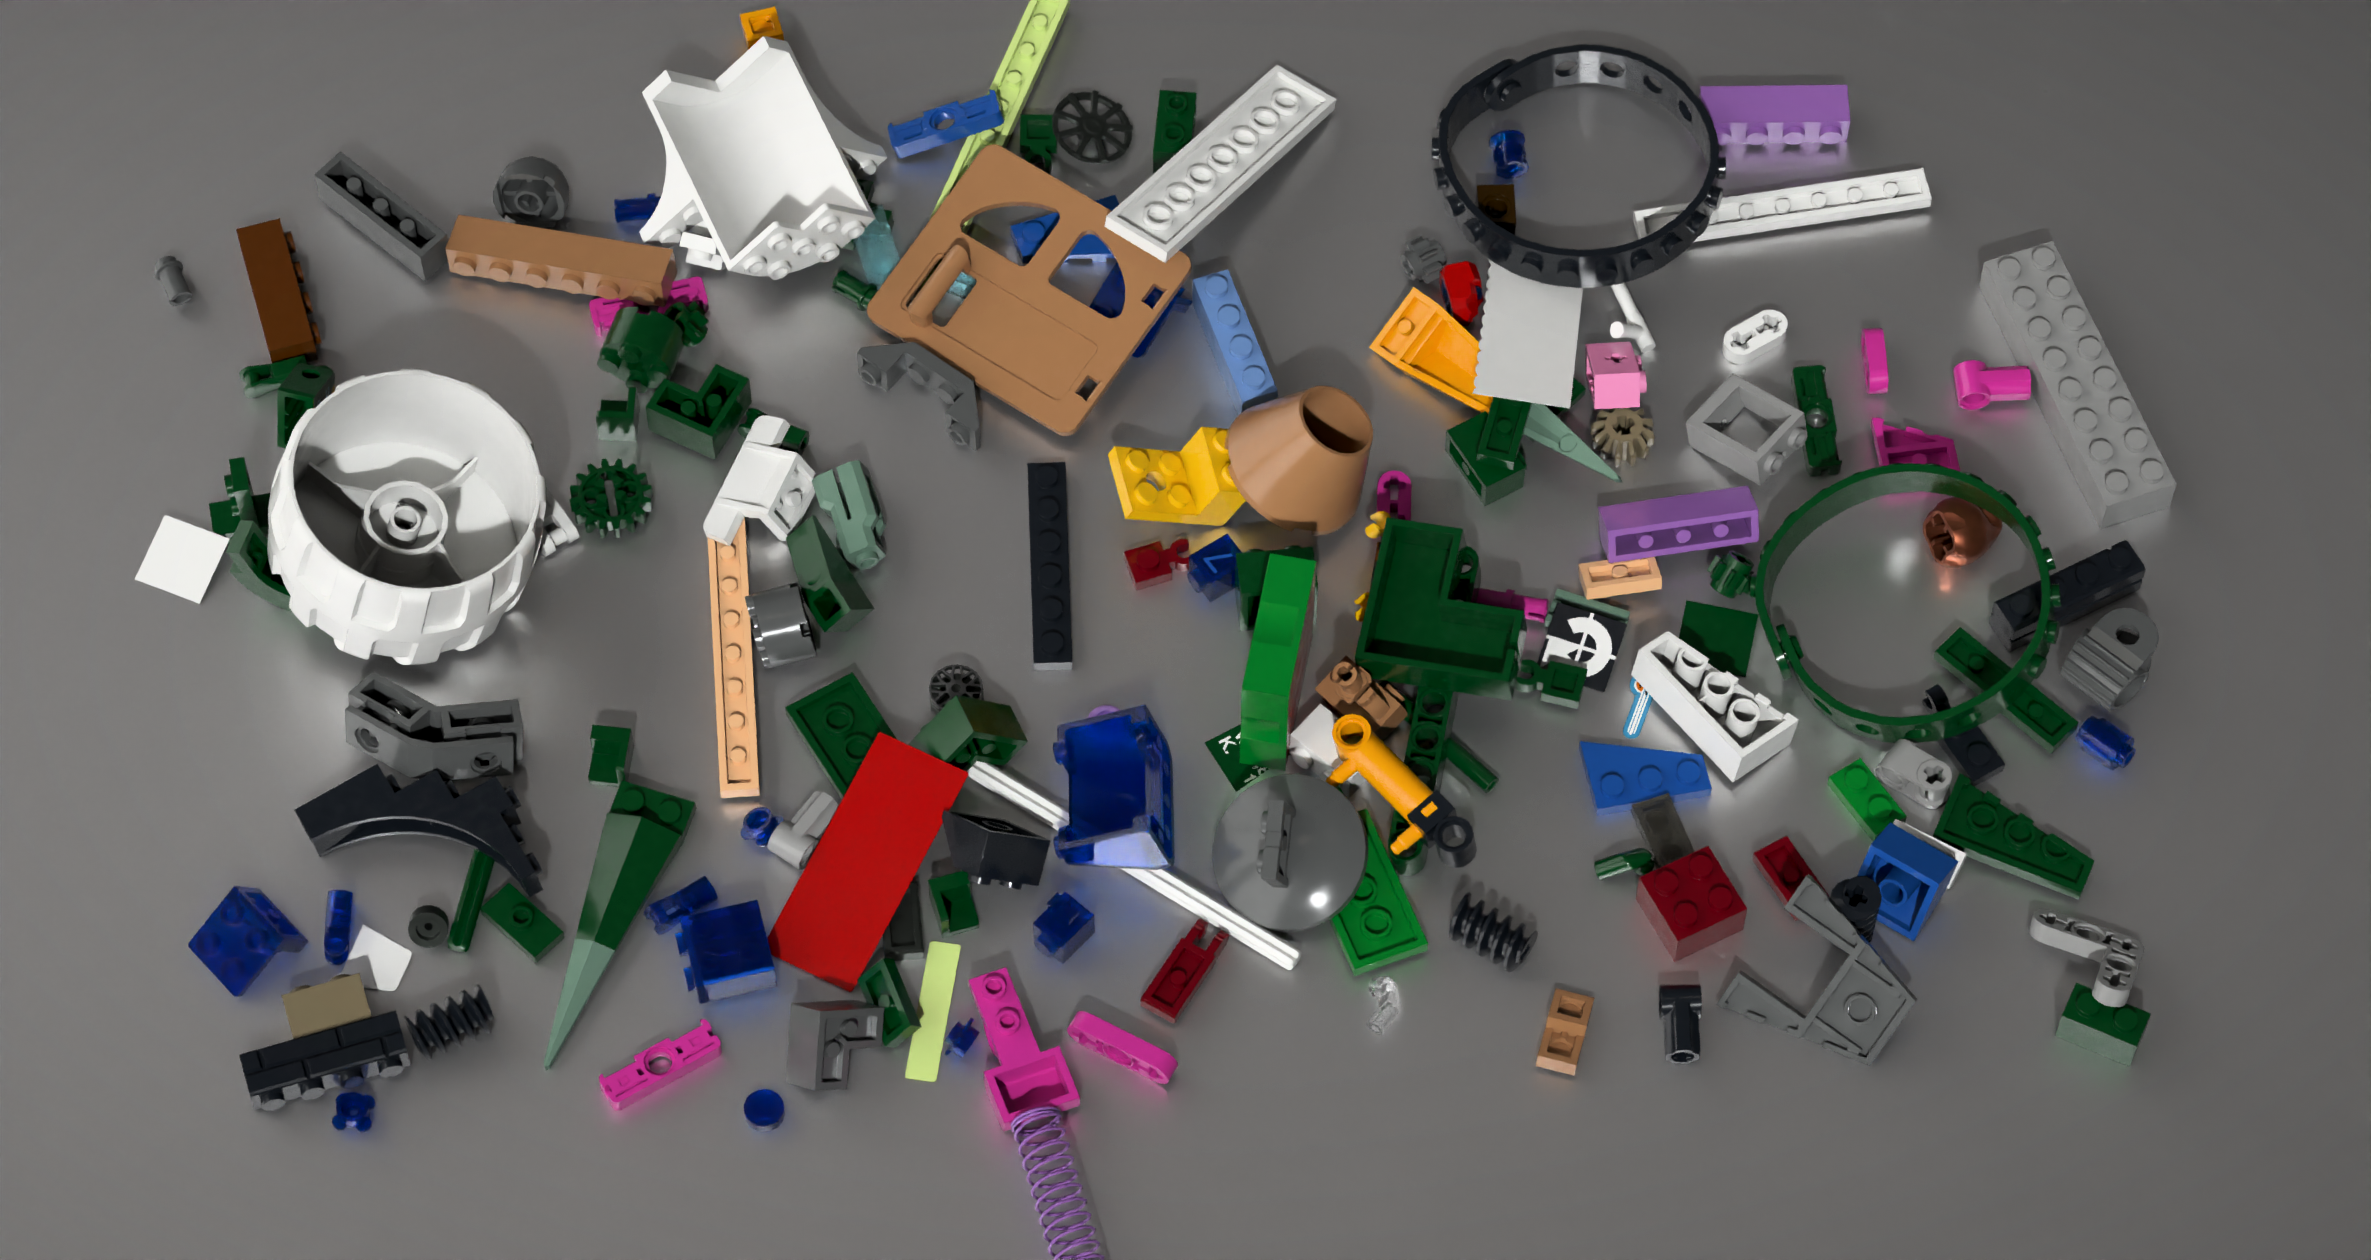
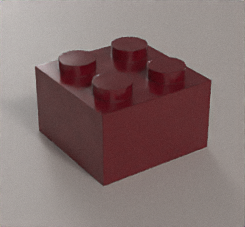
M1709 846L1639 877L1636 900L1674 962L1740 932L1744 928L1747 907Z

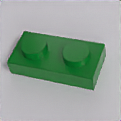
M1861 758L1829 776L1828 786L1872 841L1878 837L1890 822L1893 824L1895 819L1903 823L1906 822V814Z

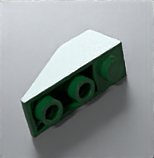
M812 515L786 537L804 601L824 633L849 631L875 609L815 515Z

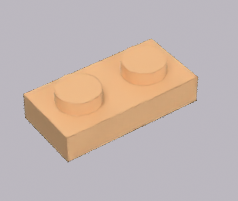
M1655 557L1614 563L1603 560L1578 564L1579 578L1586 600L1662 589V576Z

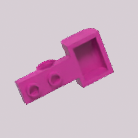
M1005 967L969 979V988L982 1018L989 1046L1000 1063V1066L984 1071V1085L1003 1132L1011 1130V1123L1014 1118L1029 1109L1050 1106L1057 1108L1061 1113L1080 1106V1096L1060 1046L1040 1052L1007 968ZM1029 1117V1118L1023 1120L1022 1122H1020L1019 1124H1017L1016 1128L1019 1127L1023 1122H1025L1026 1120H1028V1119H1030V1118H1032V1117Z

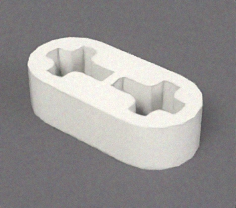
M1767 309L1729 329L1723 339L1722 353L1724 357L1733 364L1743 365L1784 342L1787 334L1788 321L1785 315L1780 311ZM1767 324L1770 328L1777 326V332L1774 333L1771 329L1763 332L1764 325ZM1736 341L1739 345L1747 342L1746 349L1743 350L1740 346L1733 348V342Z

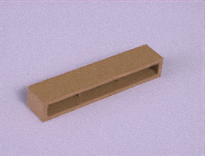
M458 215L445 248L450 272L458 273L462 276H477L494 279L498 282H514L530 285L535 288L544 287L563 290L571 294L581 293L599 296L608 300L620 298V300H630L645 306L665 307L673 281L677 275L673 249L465 215Z

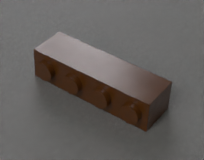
M280 218L236 229L271 362L275 363L305 355L307 362L318 360L315 345L322 344L317 323L308 322L307 315L313 313L308 291L300 293L298 284L305 283L300 262L292 263L290 254L296 253L291 231L283 232Z

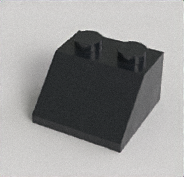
M943 811L942 821L954 867L969 873L968 880L983 885H990L991 880H999L998 884L1018 890L1022 888V884L1039 886L1050 840L1005 819Z

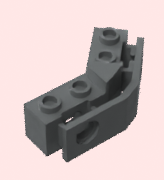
M374 671L348 693L349 706L345 709L346 742L410 778L421 779L435 770L438 771L443 781L514 775V761L523 760V724L518 699L435 706ZM372 737H376L378 741L377 745H373L369 742L372 739ZM490 760V765L481 766L479 761Z

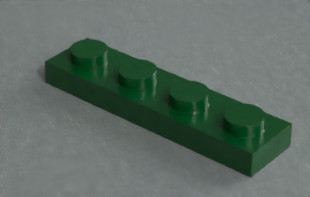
M1961 627L1935 651L1933 657L1934 660L1978 695L1996 684L2012 669ZM2032 684L2010 706L2000 712L2051 754L2077 730L2079 723Z

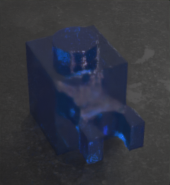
M1057 892L1047 902V910L1033 922V940L1036 948L1048 958L1053 956L1062 964L1095 933L1094 914L1067 892H1064L1062 895Z

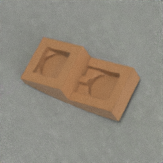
M1555 989L1535 1066L1575 1075L1594 1003L1593 997Z

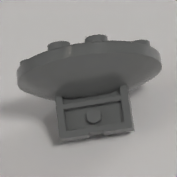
M1300 774L1270 777L1257 782L1242 792L1230 804L1222 816L1214 836L1212 849L1214 874L1217 884L1228 903L1239 914L1261 927L1282 932L1314 928L1340 913L1358 891L1368 862L1366 829L1361 816L1352 802L1329 783L1315 777Z

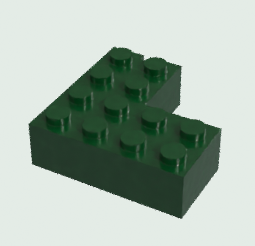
M1387 517L1355 653L1356 665L1361 666L1368 672L1372 679L1512 701L1519 671L1518 662H1521L1527 635L1525 612L1455 600L1467 550L1463 529Z

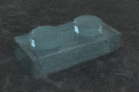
M882 204L871 208L876 219L865 228L861 236L854 239L868 284L873 283L875 285L883 284L900 261Z

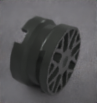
M958 664L946 666L938 670L931 679L929 685L931 711L935 715L955 695L984 700L982 679L976 671L968 666ZM955 669H960L961 674H954Z

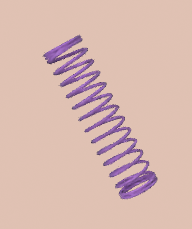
M1043 1106L1022 1112L1012 1121L1011 1129L1014 1133V1140L1020 1144L1018 1154L1024 1158L1022 1167L1029 1172L1026 1179L1033 1186L1031 1196L1037 1200L1035 1210L1042 1214L1039 1218V1224L1046 1228L1043 1236L1050 1243L1047 1247L1048 1253L1054 1257L1053 1260H1057V1258L1084 1260L1093 1257H1100V1260H1104V1256L1100 1254H1090L1099 1248L1100 1242L1088 1239L1095 1233L1096 1228L1091 1225H1083L1090 1220L1091 1213L1078 1211L1087 1204V1199L1074 1197L1082 1191L1083 1185L1070 1183L1079 1175V1171L1067 1168L1074 1162V1157L1069 1154H1063L1069 1149L1070 1143L1059 1140L1066 1133V1129L1057 1126L1062 1119L1060 1110L1055 1107ZM1056 1116L1049 1123L1042 1126L1022 1129L1028 1123L1039 1118ZM1029 1117H1032V1118L1026 1120L1025 1122H1023L1018 1128H1016L1017 1124H1019L1020 1122H1022L1023 1120H1025V1119H1027V1118H1029ZM1051 1130H1062V1133L1053 1139L1043 1142L1026 1143L1038 1134ZM1018 1136H1028L1023 1141L1018 1139ZM1066 1144V1147L1057 1153L1030 1157L1045 1147ZM1023 1145L1038 1146L1027 1155L1022 1153ZM1027 1159L1043 1160L1032 1169L1026 1166ZM1055 1159H1071L1061 1167L1035 1171L1041 1165ZM1065 1172L1075 1173L1073 1177L1065 1181L1049 1185H1039L1042 1181L1054 1175ZM1032 1173L1047 1174L1036 1183H1033L1030 1179ZM1070 1186L1079 1187L1077 1191L1070 1195L1043 1199L1056 1190ZM1036 1187L1052 1188L1040 1197H1037L1034 1191ZM1075 1200L1083 1201L1080 1206L1058 1213H1048L1051 1209L1061 1204ZM1040 1201L1056 1202L1044 1212L1039 1209ZM1044 1215L1061 1216L1048 1226L1043 1223ZM1088 1215L1086 1219L1079 1223L1063 1227H1052L1071 1216ZM1092 1229L1089 1234L1081 1238L1057 1241L1064 1235L1076 1230ZM1048 1230H1066L1057 1235L1053 1240L1047 1237ZM1087 1243H1096V1246L1088 1251L1074 1255H1061L1073 1247ZM1053 1244H1071L1057 1254L1052 1252L1051 1247Z

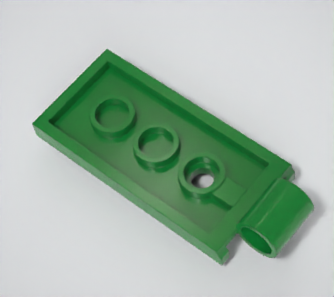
M1338 785L1337 787H1335V788L1338 789L1341 793H1343V791H1342V789L1340 788L1339 785ZM1367 808L1358 811L1368 838V862L1363 881L1349 904L1329 920L1354 976L1428 951L1426 937Z

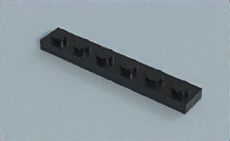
M1065 462L1027 463L1034 671L1072 670Z

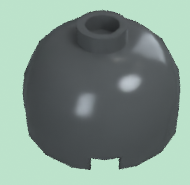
M537 157L521 158L508 165L502 172L493 190V203L498 214L504 219L507 215L510 219L516 221L515 224L552 229L557 221L562 220L569 202V185L563 172L555 164Z

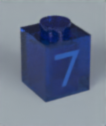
M1228 534L1189 556L1188 581L1197 593L1203 592L1210 602L1235 588L1236 553L1242 552Z

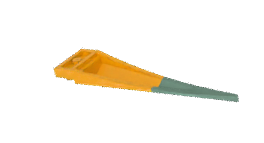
M1413 287L1369 348L1404 374L1481 413L1484 411L1487 414L1489 413L1493 397L1472 394L1476 388L1474 379L1477 376L1475 368L1479 363L1477 354L1481 351L1478 345L1479 341L1443 307ZM1532 403L1523 435L1615 482H1622L1621 477L1546 405Z

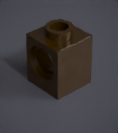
M1514 184L1477 185L1475 205L1491 221L1515 235L1516 209ZM1497 215L1500 216V218H1494L1491 216Z

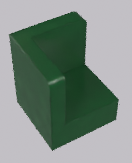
M629 387L628 401L601 400L600 410L596 411L599 440L637 442L640 415L637 387Z
M592 725L590 741L593 753L588 775L589 783L619 787L622 780L628 782L634 751L631 728Z
M965 871L928 880L929 898L942 938L979 928L978 916L971 898V883L967 879L968 874Z

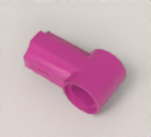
M1969 360L1959 363L1953 369L1958 406L1963 409H1980L1987 406L1991 401L2030 399L2031 374L2027 366L1986 367L1984 362Z

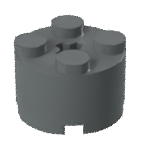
M798 582L745 596L749 616L752 618L754 625L752 630L758 652H760L764 669L817 657L809 617L806 614L804 604H802L804 599Z

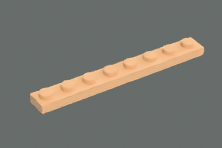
M744 517L730 546L708 538L721 798L760 796L751 618L745 601V596H749V576Z

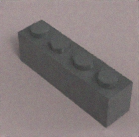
M341 151L314 175L321 201L425 282L448 262L445 250L448 243L447 234Z

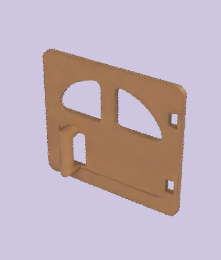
M992 144L980 151L867 306V314L870 321L905 343L916 342L974 381L976 386L1056 434L1070 436L1078 431L1191 274L1192 265L1189 257L1180 250L1164 263L1107 229L1105 221L1106 216L1111 212L1110 209L1002 146ZM1007 206L1037 207L1056 212L1060 216L1057 225L1025 266L1015 264L963 233V224L982 212ZM1092 234L1097 236L1113 254L1121 269L1125 284V302L1121 314L1115 318L1103 316L1050 284L1055 273L1085 235ZM941 261V263L938 265V267H937V268L935 269V271L932 273V275L930 276V278L927 280V282H926V283L924 284V286L921 288V290L919 291V293L916 295V297L913 299V301H912V302L910 303V305L907 307L908 302L911 300V298L914 296V294L916 293V291L919 289V287H920V286L922 285V283L925 281V279L927 278V276L930 274V272L933 270V268L936 266V264ZM961 272L977 281L976 285L948 323L943 327L933 323V310ZM1156 287L1164 293L1152 309L1144 301ZM1091 379L1098 383L1088 399L1084 400L1078 393L1087 380Z

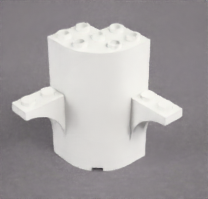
M763 36L715 81L665 70L642 91L662 134L667 162L665 184L660 201L651 218L639 231L645 244L670 248L681 241L683 232H688L695 224L704 220L728 271L759 277L770 276L771 279L777 280L789 273L804 269L818 262H828L835 259L839 255L841 248L852 239L861 236L865 228L876 219L856 178L863 180L871 176L876 171V167L887 156L882 146L869 142L852 132L825 107L809 85L787 41Z

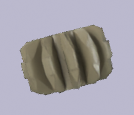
M1631 408L1609 409V412L1600 410L1597 414L1596 422L1591 425L1590 434L1592 435L1593 451H1601L1600 457L1603 461L1610 458L1614 459L1616 468L1625 460L1633 467L1637 458L1646 459L1649 454V448L1654 445L1655 435L1652 432L1654 426L1652 419L1644 418L1645 412L1643 408L1632 411Z

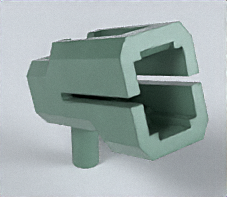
M854 460L836 467L840 479L839 483L832 469L817 475L812 480L820 508L833 519L837 531L836 549L843 560L846 559L855 569L864 570L874 567L886 556L881 540L886 523L869 470L860 460Z

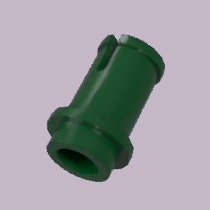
M846 270L840 271L832 283L834 285L832 286V291L856 303L860 311L867 310L869 302L878 291L877 285L873 283L866 284L849 274Z

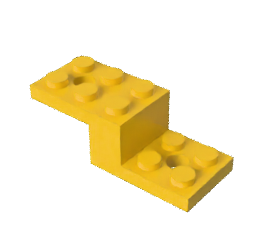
M1201 427L1181 451L1114 446L1108 453V458L1125 519L1224 526L1241 505L1247 502L1235 486L1227 468L1231 464L1228 449H1224L1228 429ZM1147 480L1154 482L1159 490H1157L1152 484L1148 483Z

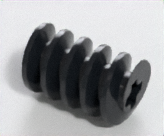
M1867 876L1845 879L1837 883L1832 889L1830 898L1864 938L1871 942L1882 899L1880 888L1875 881Z
M1468 892L1464 895L1452 916L1449 938L1457 941L1463 937L1462 944L1465 948L1470 949L1476 945V954L1483 957L1490 952V962L1496 965L1504 960V970L1507 972L1515 970L1532 950L1538 932L1535 931L1528 938L1524 937L1526 928L1524 923H1521L1513 931L1510 929L1513 917L1508 915L1499 923L1497 921L1499 909L1495 907L1485 915L1483 913L1485 901L1481 899L1474 907H1471L1470 900L1472 894Z
M479 984L474 986V998L465 990L459 992V1005L450 996L444 999L445 1011L436 1003L430 1005V1017L421 1009L415 1011V1024L408 1017L404 1016L418 1051L427 1060L432 1059L431 1047L434 1045L443 1054L446 1053V1040L448 1039L457 1047L462 1046V1033H465L472 1041L476 1040V1027L478 1026L487 1035L491 1033V1021L494 1020V1016Z

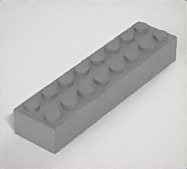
M2050 241L1984 262L1979 287L2018 366H2027L2030 369L2031 392L2099 528L2103 529L2169 508L2177 484L2054 242Z

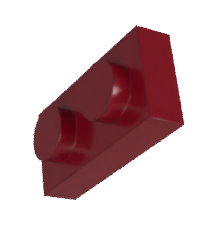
M1787 835L1753 853L1752 861L1784 906H1786L1808 874L1826 892ZM1790 913V915L1793 917V919H1794L1795 921H1797L1798 918L1795 917L1793 914Z

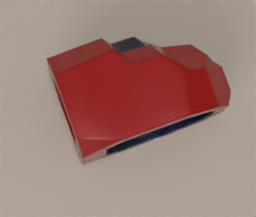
M1469 261L1445 265L1440 271L1439 276L1445 309L1462 326H1469L1473 322V318L1478 315V307L1484 301L1481 278L1477 266Z

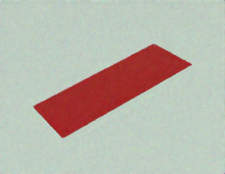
M879 732L766 939L762 950L848 992H852L858 982L857 979L861 977L943 824V811H950L968 777V772Z

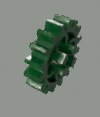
M602 459L601 468L596 469L590 463L587 465L589 473L587 476L581 473L576 475L577 485L570 486L571 499L569 500L571 512H574L577 524L585 522L587 533L590 534L597 528L600 531L601 538H605L608 531H614L616 538H621V529L626 528L629 532L634 533L635 521L643 524L646 523L645 512L652 511L653 509L651 500L653 498L652 487L648 485L645 472L637 473L636 464L632 463L627 468H623L622 459H617L614 466H609L608 461ZM607 480L612 481L618 516L614 517L610 516L605 481ZM634 493L635 495L632 497H627L626 494ZM590 500H596V503L589 504L587 502Z

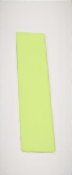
M937 941L929 943L916 1013L922 1027L912 1034L905 1078L928 1082H936L961 949L959 944Z

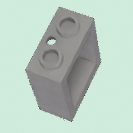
M1732 374L1686 421L1690 447L1760 486L1770 475H1775L1780 470L1783 462L1794 450H1799L1808 437L1804 412L1735 374ZM1744 407L1779 426L1756 452L1721 433Z

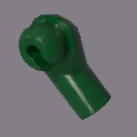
M1636 848L1595 861L1594 868L1600 880L1634 870L1637 875L1643 876L1653 871L1654 861L1651 859L1652 854L1647 849Z

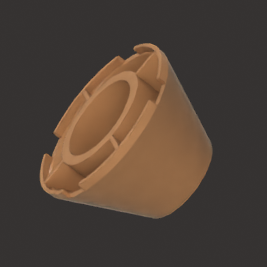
M1315 386L1252 406L1243 411L1232 422L1226 434L1224 449H1228L1231 462L1227 468L1235 486L1244 499L1270 522L1291 532L1298 528L1312 531V536L1330 534L1345 526L1359 507L1373 440V428L1366 411L1352 396L1335 387Z

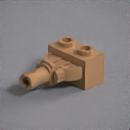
M1347 655L1315 688L1319 696L1340 716L1356 714L1364 717L1370 724L1371 730L1382 741L1408 715L1401 705L1405 699L1390 684L1382 688L1371 678L1368 672L1361 666L1356 665Z

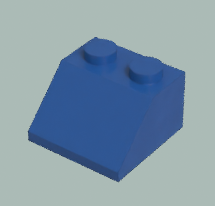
M1890 822L1870 845L1857 876L1869 877L1880 888L1882 899L1877 921L1915 941L1946 891L1959 861Z

